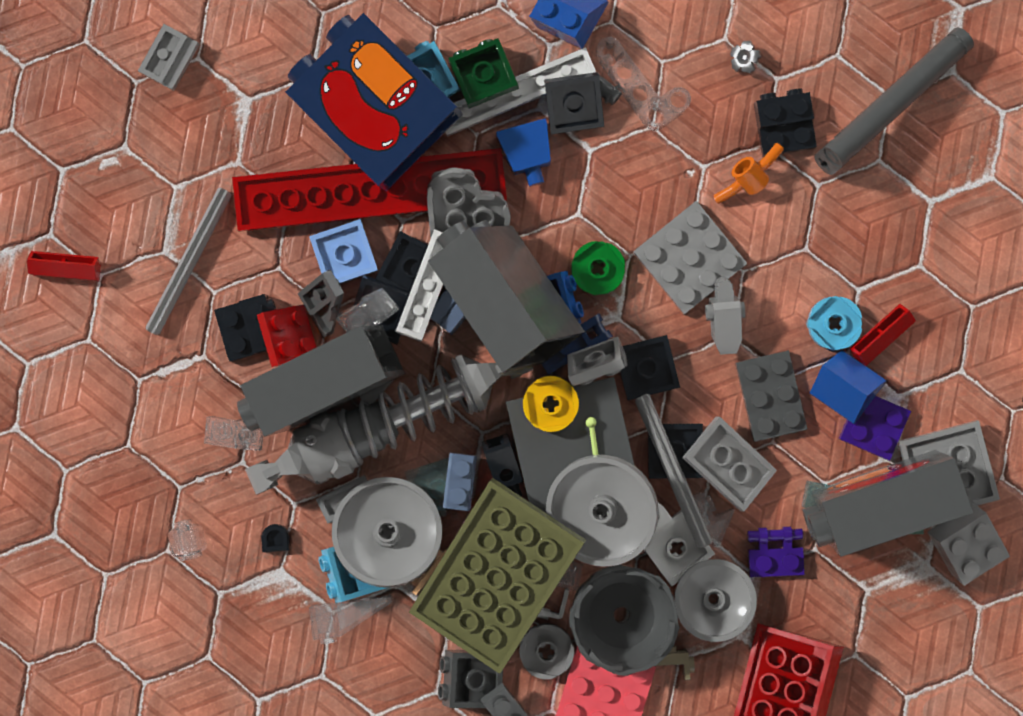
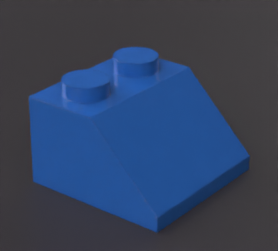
M538 0L529 17L537 28L583 49L609 2L608 0Z

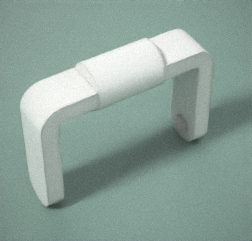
M565 589L559 613L552 612L550 609L543 607L537 617L547 620L549 617L555 619L562 618L569 590Z

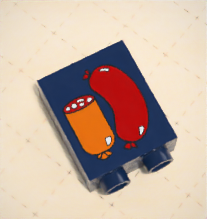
M364 13L356 21L350 15H346L329 30L326 39L332 45L317 60L311 54H308L293 66L288 74V78L294 84L285 93L380 188L388 191L463 113Z

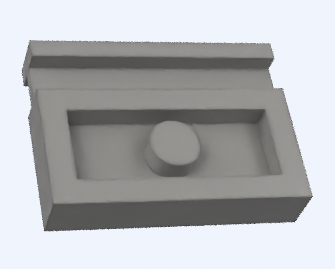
M163 24L138 72L174 91L200 44Z

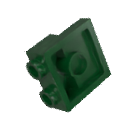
M499 38L484 40L477 47L469 50H459L452 57L448 58L468 109L519 89Z

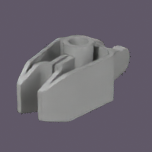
M721 276L716 279L714 284L715 297L709 298V305H705L706 320L710 321L711 336L720 355L736 354L742 341V318H745V304L740 302L737 296H734V287L730 280L725 276Z

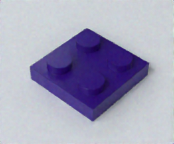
M875 396L855 424L846 420L839 440L890 461L911 411Z

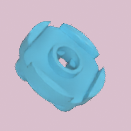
M828 297L820 300L812 307L806 325L812 340L817 345L834 351L848 348L858 340L862 332V315L857 305L851 300L844 297ZM830 317L834 319L839 317L841 319L839 322L840 330L836 328L831 330L829 328Z

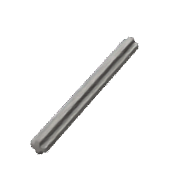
M223 188L217 189L146 325L147 331L155 335L161 333L231 198L229 191Z
M649 394L635 399V403L698 548L706 547L712 543V539Z

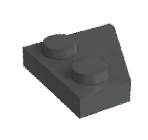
M328 270L297 293L323 338L333 334L344 296L339 281L335 278L332 271Z

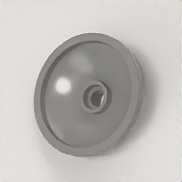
M708 559L694 564L681 576L675 589L674 602L677 608L678 619L688 632L705 641L722 642L738 636L749 626L756 611L757 596L750 577L739 566L726 560ZM711 594H717L718 600L716 603L709 602L708 598Z

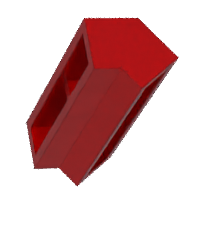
M31 251L27 258L29 275L88 281L100 280L101 265L99 264V257Z
M899 304L850 348L852 355L857 361L867 366L913 325L916 319L910 310Z

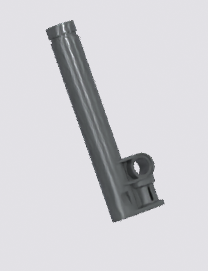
M954 28L841 130L833 140L815 154L814 158L818 166L829 175H833L840 170L854 155L861 151L974 47V41L969 33L962 28Z

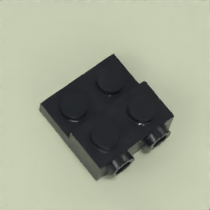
M802 88L792 89L786 92L787 96L776 97V93H767L760 95V100L754 103L762 157H765L775 143L780 144L784 148L781 154L810 150L817 147L810 92L803 93Z
M262 294L214 310L229 362L267 351L257 314L276 310L273 298L268 299L266 294Z

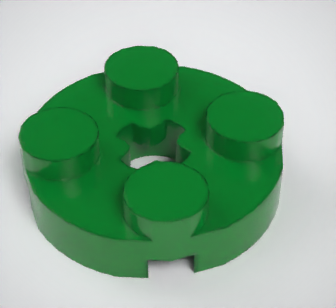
M602 241L589 242L575 253L571 264L572 276L575 279L576 285L582 291L594 296L605 295L614 291L622 282L625 273V260L621 252L614 245ZM594 261L598 264L602 262L605 264L603 275L600 276L598 273L593 274L591 272Z

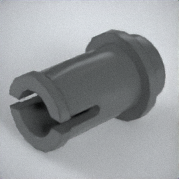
M599 74L601 97L605 99L604 103L614 105L622 95V92L619 90L620 87L618 85L613 86Z

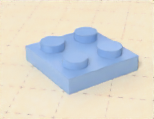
M361 219L309 236L321 273L331 270L340 284L378 271Z

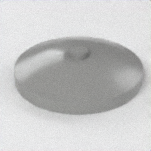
M610 455L586 456L569 464L552 483L546 501V513L586 539L575 559L594 566H616L635 558L646 548L652 539L658 523L659 509L657 497L649 480L631 463Z
M381 477L361 483L343 498L334 515L332 541L339 561L353 577L371 586L397 587L414 581L430 568L440 549L442 523L436 505L424 490L404 479Z

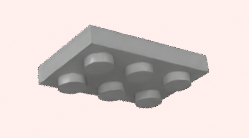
M715 417L682 457L742 512L748 508L777 471L721 417Z

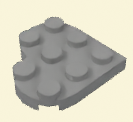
M448 168L432 174L427 189L430 237L434 229L444 232L461 221H465L469 227L484 220H487L490 226L510 225V210L503 195L496 191L481 190L479 181L472 170Z

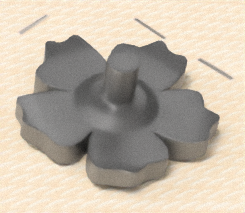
M743 41L741 46L737 45L731 50L730 55L734 57L731 60L732 69L736 72L742 70V72L751 74L755 71L753 63H758L762 57L761 51L754 50L755 46L751 41Z

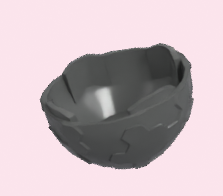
M621 564L602 568L593 573L577 590L572 607L570 608L569 625L580 653L587 661L616 675L628 676L656 666L670 653L679 631L677 608L670 591L671 589L658 575L655 576L642 569L622 566ZM619 607H624L629 611V618L625 622H618L614 619V612Z

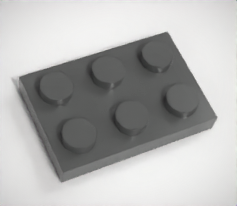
M789 350L735 363L753 442L807 430Z

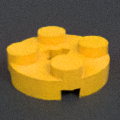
M546 376L537 379L528 387L523 398V410L526 418L534 427L546 432H556L566 428L574 420L579 409V399L575 389L567 381L556 376ZM547 396H552L553 400H558L559 406L554 407V412H549L548 408H543V402L547 401Z

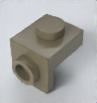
M673 646L670 653L656 665L682 664L684 680H690V673H695L694 657L689 656L686 649L676 650V646Z

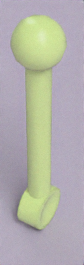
M589 417L586 420V426L589 427L592 452L593 455H599L595 433L597 421L595 418Z

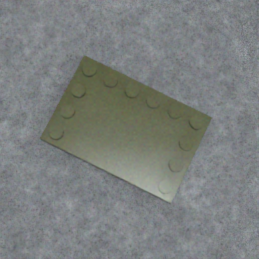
M492 478L409 613L500 674L579 553L586 539Z

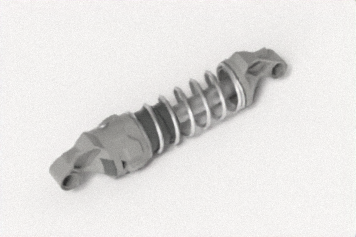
M460 354L455 357L456 359L452 358L451 360L458 377L451 379L444 367L438 365L436 368L438 386L433 388L427 378L419 373L417 384L420 394L413 396L409 388L404 383L399 382L397 389L400 403L396 405L387 393L380 391L378 395L379 401L372 404L361 399L359 406L348 411L342 408L341 411L337 410V412L334 411L330 414L327 412L311 418L310 423L293 430L288 449L275 463H269L268 460L262 461L245 469L256 495L279 485L277 481L283 475H298L317 485L328 481L329 478L335 477L340 479L353 473L354 468L359 467V464L362 465L363 458L370 455L377 458V452L385 449L387 444L396 450V440L399 434L398 427L402 426L408 437L415 441L416 433L412 421L421 417L428 430L434 432L435 423L432 412L440 409L447 421L453 424L455 417L451 403L459 400L465 411L473 415V412L477 413L478 409L479 412L485 410L492 386L500 377L510 376L511 379H514L532 371L534 368L530 366L503 373L497 363H479ZM423 383L428 389L427 391L424 390ZM404 392L409 399L405 400ZM384 399L390 406L389 408L387 407L386 403H384Z

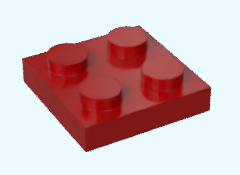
M304 304L257 314L271 367L280 366L317 348Z

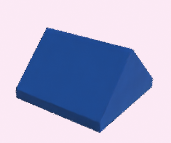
M841 350L822 365L810 394L849 422L855 424L887 381Z

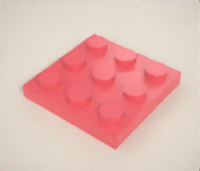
M576 645L556 716H642L656 666L628 676L616 675L587 661Z

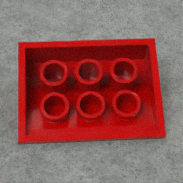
M758 623L734 716H826L844 647Z

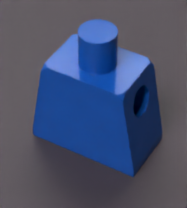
M546 118L496 132L497 141L513 174L525 173L529 187L544 183L541 168L551 164Z

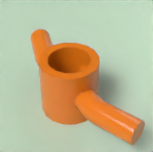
M775 143L758 163L752 157H745L738 161L731 172L736 181L729 187L714 194L715 201L720 204L739 193L742 189L749 195L762 191L769 182V176L765 173V170L774 163L784 148L780 144Z

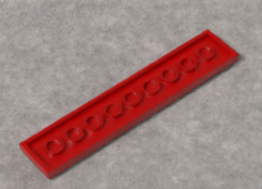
M502 149L420 157L388 191L380 188L357 164L232 177L237 230L244 232L428 212L427 189L431 176L437 171L448 168L472 170L479 181L481 190L500 192L507 202Z

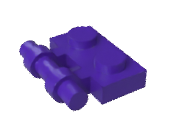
M786 526L780 530H767L765 527L758 528V531H747L748 542L758 541V549H748L749 577L805 575L803 547H792V540L803 539L802 529H792L791 526ZM782 540L783 548H768V541Z

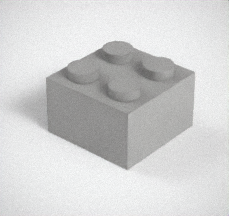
M974 503L971 504L973 513L941 523L927 532L951 575L964 586L1010 557L987 513Z

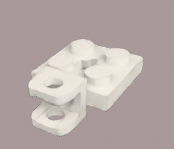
M658 503L657 527L652 539L644 550L668 583L673 586L691 566L708 560L715 553L709 545L703 548L696 546L682 510L671 517L667 510ZM673 541L677 543L683 542L684 545L681 547L683 552L678 555L676 552L670 553Z

